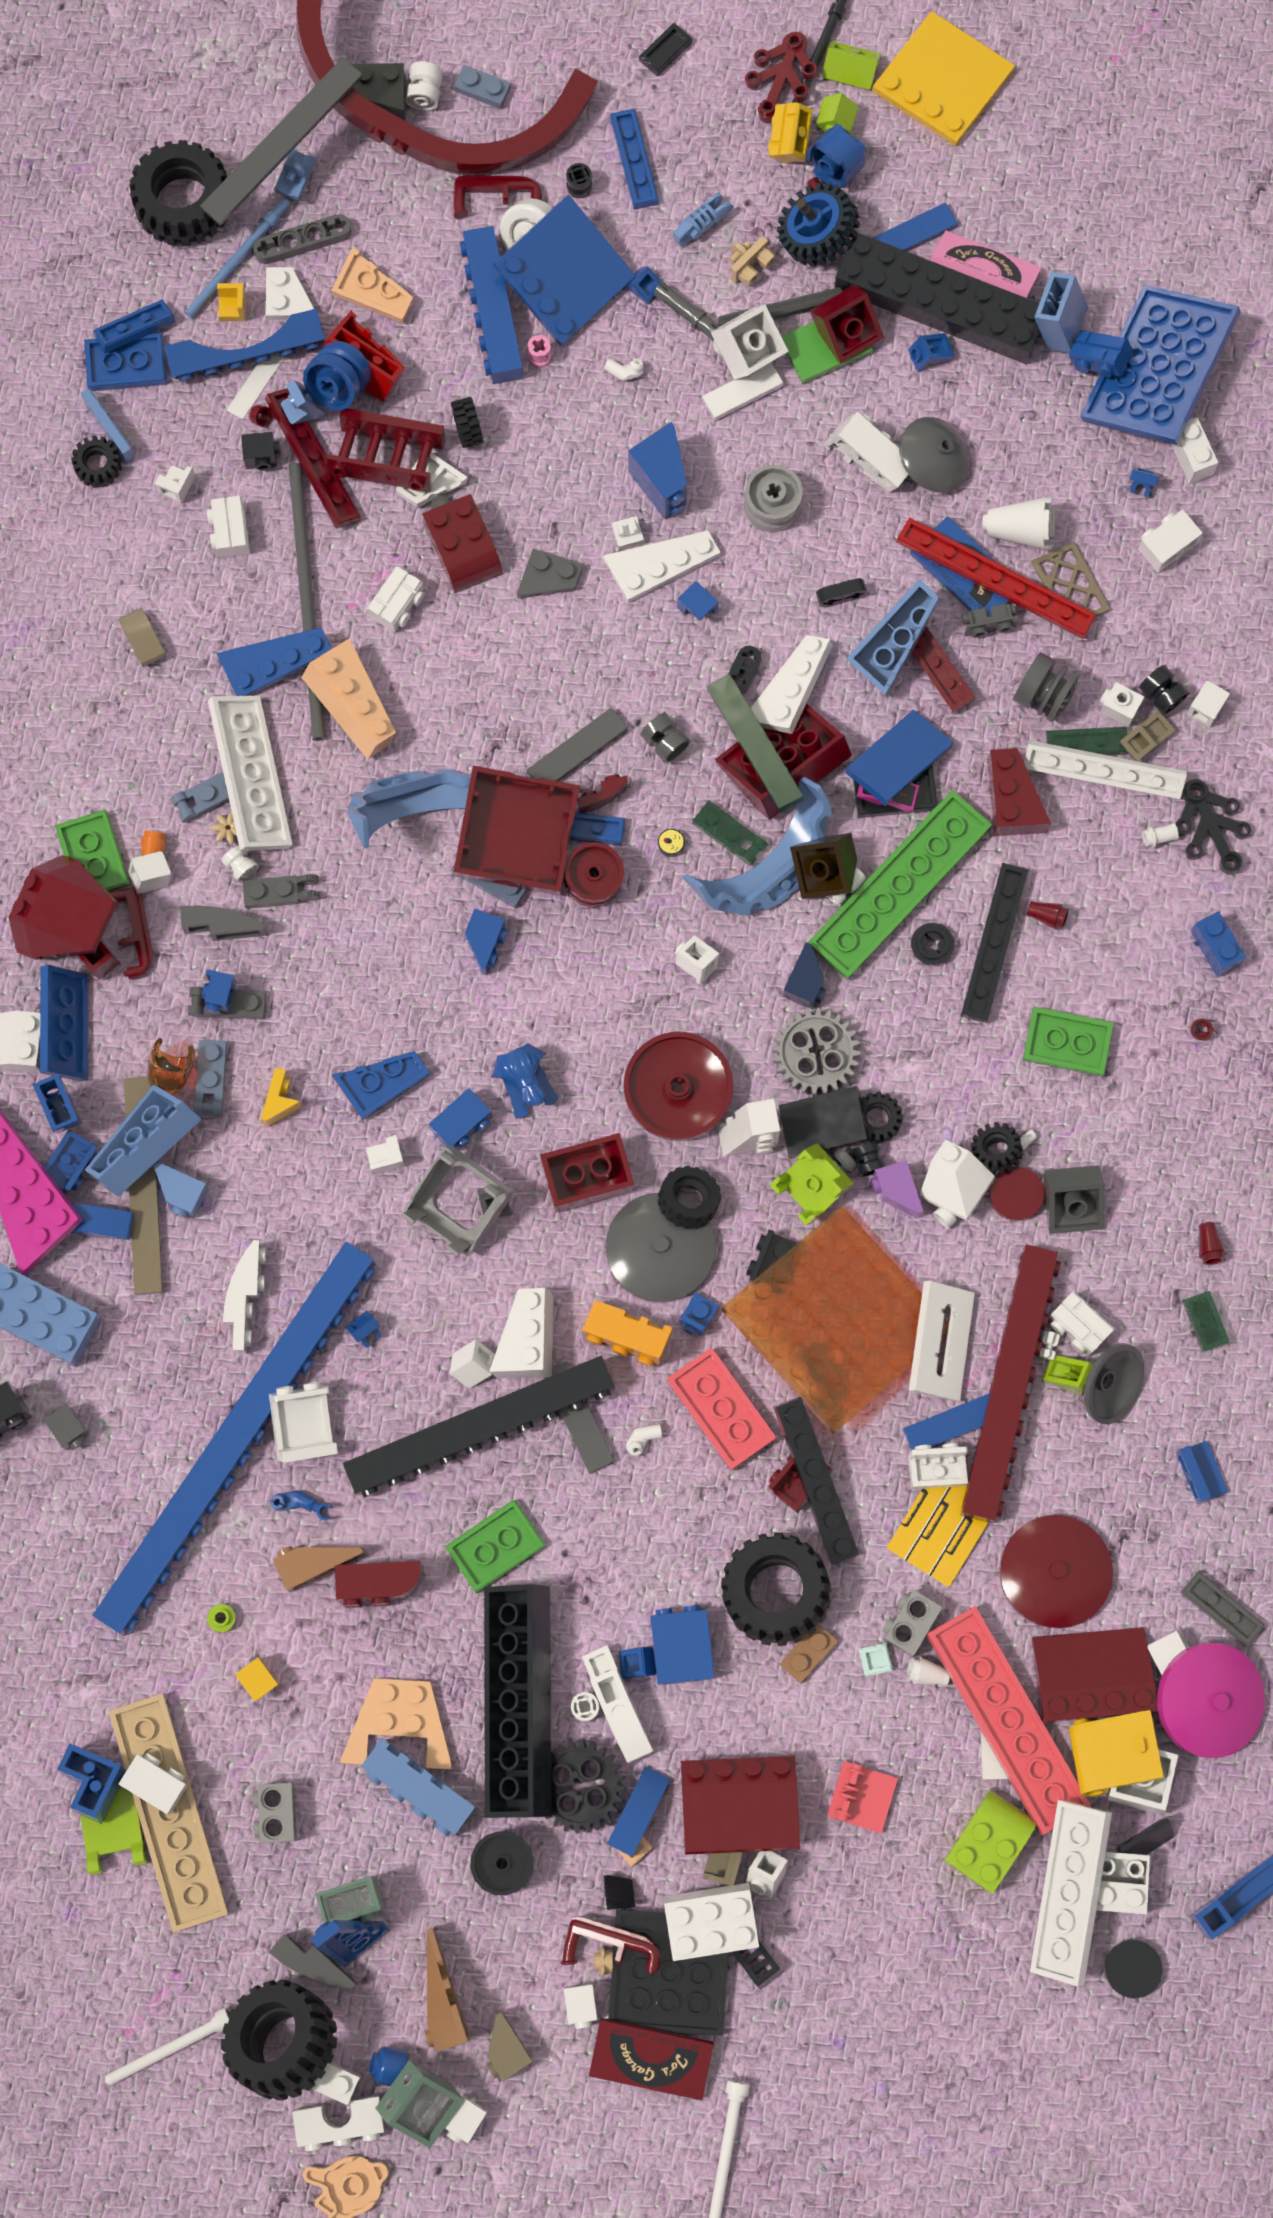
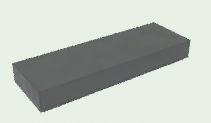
M1199 1570L1180 1592L1245 1647L1252 1643L1265 1626L1264 1623Z

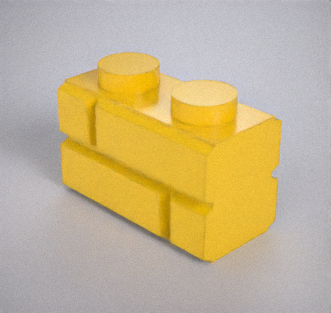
M797 102L777 104L775 106V113L772 117L771 140L768 144L770 158L781 163L806 161L813 111L811 108Z

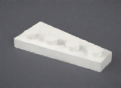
M707 530L604 555L603 561L625 600L629 603L720 556L721 552Z
M806 635L751 707L762 728L793 733L833 646L830 639Z

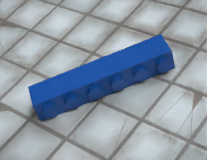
M488 226L463 231L464 241L459 242L462 258L467 257L468 265H464L466 280H472L473 288L469 289L471 304H476L478 312L474 313L476 328L482 329L483 336H478L481 352L486 351L488 360H483L486 376L491 375L493 384L523 379V367L505 280L492 265L500 257L494 227Z

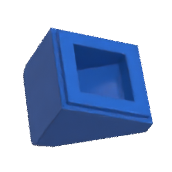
M645 266L636 271L635 277L625 287L648 304L653 299L654 291L661 284V280L648 266Z
M652 1647L619 1651L622 1679L656 1675Z

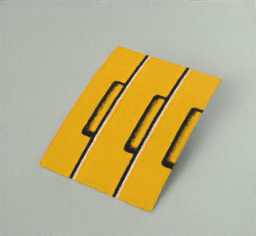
M967 1486L922 1489L887 1546L889 1551L947 1587L953 1582L988 1522L960 1516Z

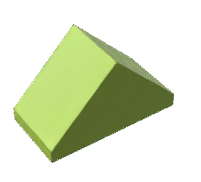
M1056 1355L1054 1360H1050L1042 1380L1082 1397L1085 1381L1093 1364Z

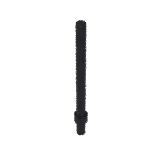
M836 0L828 11L829 18L810 59V62L816 64L817 69L838 20L843 18L847 0ZM807 69L805 72L811 73V72H813L814 70H813V69ZM802 77L801 84H805L809 89L812 80H806ZM804 91L797 92L798 95L805 93ZM793 98V100H792V103H795V102L801 103V104L803 103V102H798V101H796L794 98Z

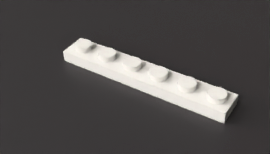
M1028 740L1023 760L1028 770L1181 799L1187 772L1184 770Z

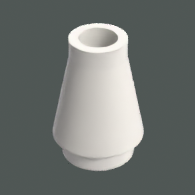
M920 1656L910 1659L907 1668V1680L912 1681L913 1684L948 1685L950 1676L945 1668Z

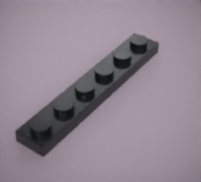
M1006 863L1001 865L961 1017L983 1023L988 1021L1028 869Z
M796 1397L774 1406V1411L830 1563L835 1565L859 1555L802 1397Z

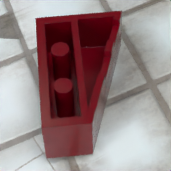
M1018 748L990 750L987 761L994 836L1048 833L1051 822Z

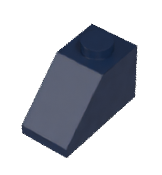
M807 942L784 988L783 997L813 1009L815 1003L821 1004L827 989L823 988L825 979L812 946Z

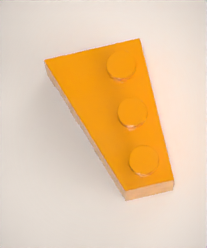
M595 1300L582 1333L587 1336L585 1340L594 1345L601 1346L602 1343L612 1347V1352L624 1357L627 1354L638 1357L637 1362L652 1367L653 1364L660 1365L672 1337V1327L664 1325L661 1328L649 1323L650 1320L647 1318H637L627 1314L625 1310Z

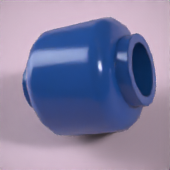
M381 2047L378 2052H373L369 2075L373 2076L376 2084L390 2087L409 2061L408 2052L399 2048Z

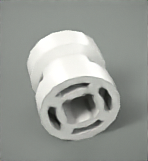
M238 845L228 851L221 862L226 868L232 869L233 877L241 883L243 880L250 878L258 870L259 865L254 859L247 857V851H240Z
M588 1692L577 1694L571 1702V1711L574 1717L582 1722L593 1720L599 1712L597 1698Z

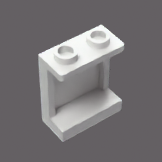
M320 1382L304 1383V1388L293 1390V1386L276 1388L277 1393L269 1394L278 1461L287 1463L338 1454L337 1443L332 1441L326 1395L329 1393V1387L320 1385Z

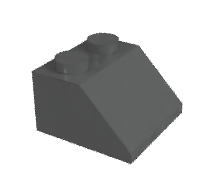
M1099 1165L1044 1170V1196L1049 1234L1104 1229L1105 1184Z

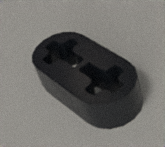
M857 578L823 587L816 592L820 607H830L862 598L868 592L864 579Z
M750 645L740 649L728 673L734 680L738 679L740 673L744 674L742 682L744 685L739 684L738 686L742 695L750 688L761 663L760 651ZM749 654H753L754 661H750L748 667L745 668V658L743 656L748 657Z

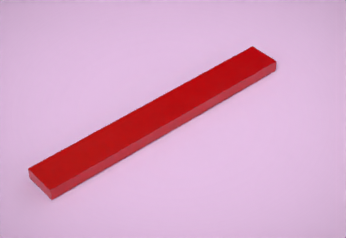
M910 517L896 540V543L1081 639L1085 638L1097 614Z

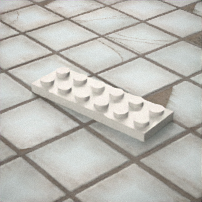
M212 696L208 700L240 851L289 849L293 844L260 696Z
M1058 1800L1030 1968L1032 1973L1074 1986H1084L1112 1816L1111 1812L1066 1800Z

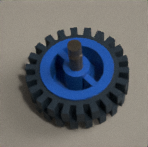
M816 183L815 190L809 185L805 187L807 192L805 195L801 190L798 191L796 195L799 199L794 201L790 198L787 202L791 208L783 207L781 212L785 217L779 216L778 223L781 225L777 226L779 241L792 258L797 262L799 261L802 265L806 266L808 263L811 267H816L818 262L823 266L826 265L827 257L831 262L837 260L834 254L838 251L842 256L845 253L842 247L846 245L850 248L853 244L849 237H857L858 233L854 229L860 227V222L857 220L860 218L857 207L844 190H841L837 185L833 187L831 183H826L825 187L821 183Z

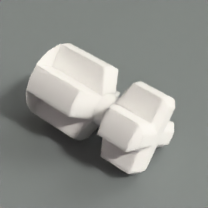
M1044 1331L1042 1343L1046 1347L1041 1348L1039 1357L1046 1360L1055 1359L1056 1352L1052 1350V1347L1058 1346L1060 1334Z

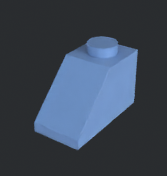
M155 1162L154 1168L165 1200L172 1208L171 1212L182 1218H186L187 1215L195 1218L209 1189L206 1183L162 1163Z

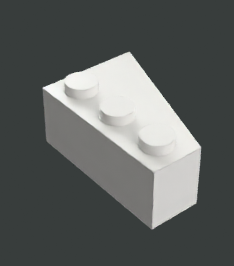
M857 411L839 424L823 446L828 450L834 447L845 455L843 457L845 462L850 464L854 461L864 469L863 474L888 492H891L898 488L908 475L901 462L899 448L892 442V438L887 433L879 431L872 425L873 422L868 416Z
M774 1099L746 1103L735 1112V1119H733V1116L726 1119L727 1123H720L717 1126L723 1157L757 1151L758 1155L771 1153L773 1148H777L780 1127Z
M546 1288L518 1289L489 1371L498 1379L552 1376L554 1295Z

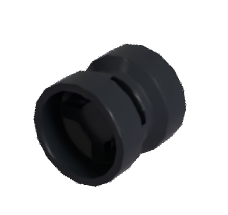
M583 163L571 165L566 172L567 191L574 198H584L592 190L591 170Z
M878 1142L863 1144L852 1150L854 1159L860 1163L858 1167L860 1177L873 1175L875 1169L886 1166L884 1160L879 1158L880 1147Z

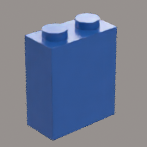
M700 1605L684 1607V1612L673 1613L672 1608L655 1610L656 1615H651L650 1618L657 1684L665 1685L714 1679L707 1609L701 1610Z

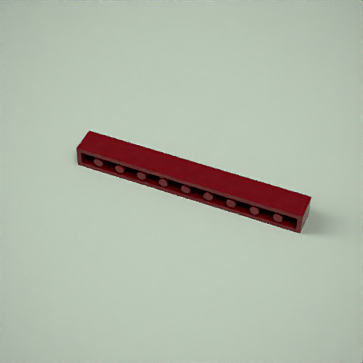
M1028 1244L1023 1248L989 1390L990 1397L986 1405L983 1426L980 1428L960 1516L991 1524L995 1522L996 1517L1001 1518L1005 1502L1000 1501L1002 1491L1008 1490L1011 1475L1007 1474L1009 1463L1014 1464L1017 1454V1447H1013L1015 1436L1020 1437L1024 1421L1019 1420L1021 1410L1027 1409L1030 1394L1026 1393L1028 1382L1033 1383L1036 1373V1367L1032 1366L1034 1356L1039 1357L1043 1341L1038 1340L1040 1329L1045 1330L1049 1314L1044 1313L1046 1303L1051 1304L1055 1288L1050 1287L1052 1277H1058L1061 1261L1057 1260L1058 1252Z

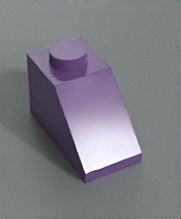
M907 1160L875 1169L874 1178L871 1179L875 1195L880 1194L883 1202L915 1218L922 1217L924 1211Z

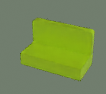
M832 41L827 50L822 77L870 90L881 53Z

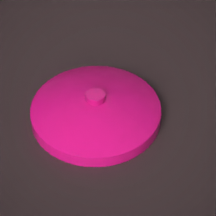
M1212 1642L1192 1645L1181 1651L1171 1660L1161 1677L1157 1694L1158 1714L1166 1734L1182 1750L1205 1758H1221L1231 1755L1243 1748L1253 1738L1260 1726L1265 1707L1262 1679L1252 1661L1234 1647Z

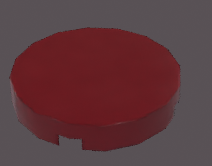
M1015 1166L1013 1167L1014 1171L1010 1173L1008 1169H1005V1175L1000 1176V1173L997 1174L991 1184L989 1197L991 1205L998 1215L1010 1221L1019 1222L1028 1220L1036 1215L1043 1204L1045 1192L1043 1183L1037 1174L1028 1168Z

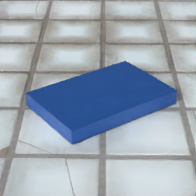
M162 333L148 334L107 353L104 352L96 339L84 340L87 388L91 391L167 385Z

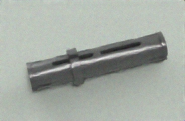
M661 282L653 295L691 323L690 326L693 329L700 330L714 342L711 332L719 328L720 325L710 319L706 311L703 309L699 310L671 289L665 282Z

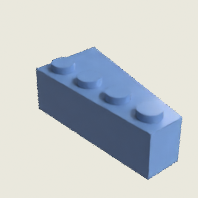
M919 579L846 658L884 695L888 696L937 608L940 602L939 596Z
M383 1738L380 1739L361 1765L362 1768L368 1771L365 1775L377 1785H380L381 1782L391 1788L388 1793L401 1803L404 1799L414 1805L411 1810L424 1820L427 1816L435 1820L437 1823L434 1827L447 1837L450 1833L457 1836L477 1808Z

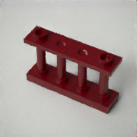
M349 408L340 412L341 431L345 432L339 455L327 454L328 474L341 478L349 477L404 487L414 491L431 492V474L426 472L432 449L443 450L444 425ZM357 434L371 437L364 461L349 458ZM381 439L397 441L390 465L374 463ZM408 443L422 446L415 470L400 467Z

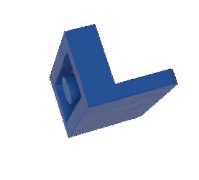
M1207 1441L1184 1447L1175 1452L1196 1504L1203 1503L1228 1492Z

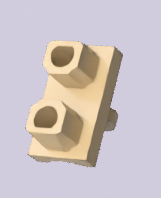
M762 236L753 245L749 241H746L743 245L738 242H734L730 248L733 255L729 260L733 265L730 267L732 271L730 279L735 284L740 280L750 287L759 277V272L753 266L758 263L766 270L775 262V255L768 248V240Z

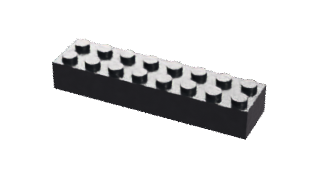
M858 233L856 238H852L853 244L850 248L848 247L836 274L834 288L840 287L844 291L854 285L867 292L872 305L1027 365L1040 335V330L1034 318L1039 306L1038 302Z
M524 1584L484 1587L485 1818L552 1817L550 1586Z

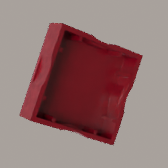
M473 765L453 876L559 896L580 785L543 778H524L511 772Z

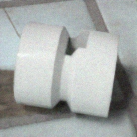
M424 61L415 62L410 66L409 84L407 85L405 97L407 105L422 111H431L438 107L439 88L441 87L443 70L439 66Z

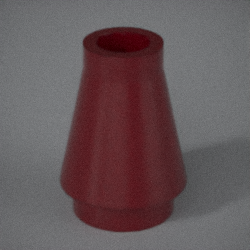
M1031 901L1027 910V916L1038 920L1054 930L1056 928L1063 929L1068 917L1069 908L1063 907V904Z
M1206 1222L1198 1226L1199 1258L1202 1259L1205 1265L1223 1262L1226 1250L1216 1230L1215 1223Z

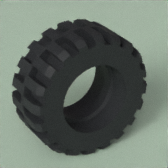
M179 140L178 144H172V141L164 142L165 146L160 148L156 145L150 149L151 154H144L139 159L141 165H135L132 171L133 177L130 179V196L138 221L142 223L143 229L148 234H153L154 239L160 242L166 239L168 245L176 246L177 242L182 243V246H190V242L197 241L198 244L204 242L205 236L209 235L212 237L217 233L216 227L219 225L201 209L200 205L227 178L223 163L219 158L215 157L214 152L209 148L203 150L202 145L196 142L189 145L187 140ZM191 179L205 187L201 197L187 207L171 208L157 200L161 190L174 180Z
M774 1532L772 1537H767L766 1533L758 1535V1540L752 1542L749 1539L743 1543L744 1548L742 1550L736 1549L731 1555L733 1558L731 1563L727 1562L725 1565V1577L721 1579L724 1605L735 1626L753 1641L757 1639L762 1644L769 1646L771 1643H777L778 1646H787V1642L792 1640L797 1643L803 1640L802 1636L806 1633L811 1635L816 1631L815 1626L817 1623H822L826 1617L825 1611L829 1609L831 1602V1583L828 1572L820 1555L816 1554L813 1547L807 1542H800L799 1537L790 1535L788 1538L784 1537L783 1533ZM783 1565L790 1567L799 1574L803 1584L802 1596L798 1603L788 1611L778 1614H769L759 1610L752 1602L750 1595V1586L753 1579L759 1572L770 1566Z
M282 1979L277 1982L274 1980L266 1981L263 1983V1987L256 1985L249 1990V1995H242L237 2001L239 2003L237 2007L230 2010L228 2014L230 2019L228 2024L224 2023L222 2031L225 2034V2039H221V2050L226 2052L222 2058L225 2066L228 2067L229 2074L235 2080L264 2098H274L279 2101L288 2099V2096L295 2098L302 2095L303 2089L309 2091L316 2085L314 2081L317 2078L322 2079L326 2073L324 2070L328 2063L331 2064L334 2057L331 2053L332 2049L337 2046V2038L333 2036V2033L337 2032L336 2022L332 2020L333 2013L330 2008L325 2005L322 1999L303 1986ZM294 2017L295 2033L289 2048L278 2059L265 2063L263 2050L269 2032L280 2021Z

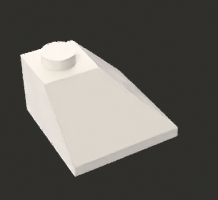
M945 1140L931 1160L919 1196L921 1199L968 1221L995 1180V1176L970 1151Z

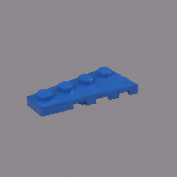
M320 627L216 654L236 696H252L306 668L311 661L325 654L332 647L324 630Z
M333 1920L330 1923L325 1922L315 1931L316 1935L311 1938V1941L317 1949L346 1968L390 1930L383 1921Z

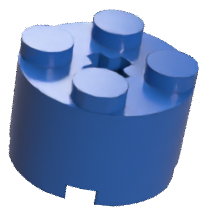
M835 124L806 151V159L808 164L812 161L815 167L812 171L824 184L831 183L833 187L838 185L840 188H843L865 166L864 153L866 152V147L860 140H855L841 125Z

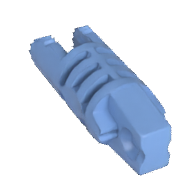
M717 192L679 224L680 226L673 232L675 242L682 247L691 240L699 238L702 233H705L730 213L734 206L727 201L715 209L723 200V196Z

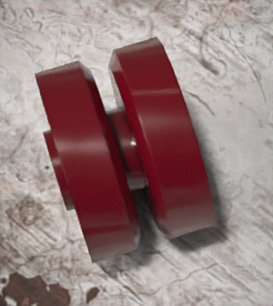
M584 843L574 849L567 858L564 871L565 888L570 897L580 905L591 908L605 906L613 901L621 890L624 876L623 861L614 849L603 843ZM596 872L597 877H591L590 873Z

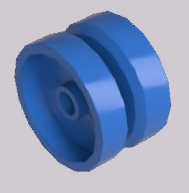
M332 341L326 344L303 372V382L306 391L312 399L322 407L337 411L350 407L371 379L370 366L364 355L353 345L342 341Z

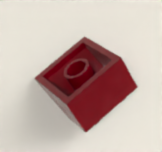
M854 285L810 310L818 333L840 364L885 338L867 292Z

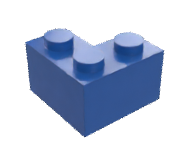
M69 1744L57 1770L64 1777L81 1783L70 1808L75 1813L102 1824L120 1787L119 1782L126 1773V1770L120 1764Z

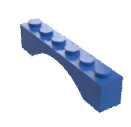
M316 308L291 314L276 333L261 343L247 348L235 350L214 349L202 346L191 340L165 345L164 348L172 378L178 377L179 382L193 379V373L203 371L204 375H210L220 372L219 367L229 365L230 369L245 366V360L253 358L255 363L270 360V354L279 352L280 357L296 353L295 348L305 346L306 350L321 347L320 342L325 341Z
M1273 1854L1190 1915L1207 1940L1215 1939L1263 1899L1273 1893Z

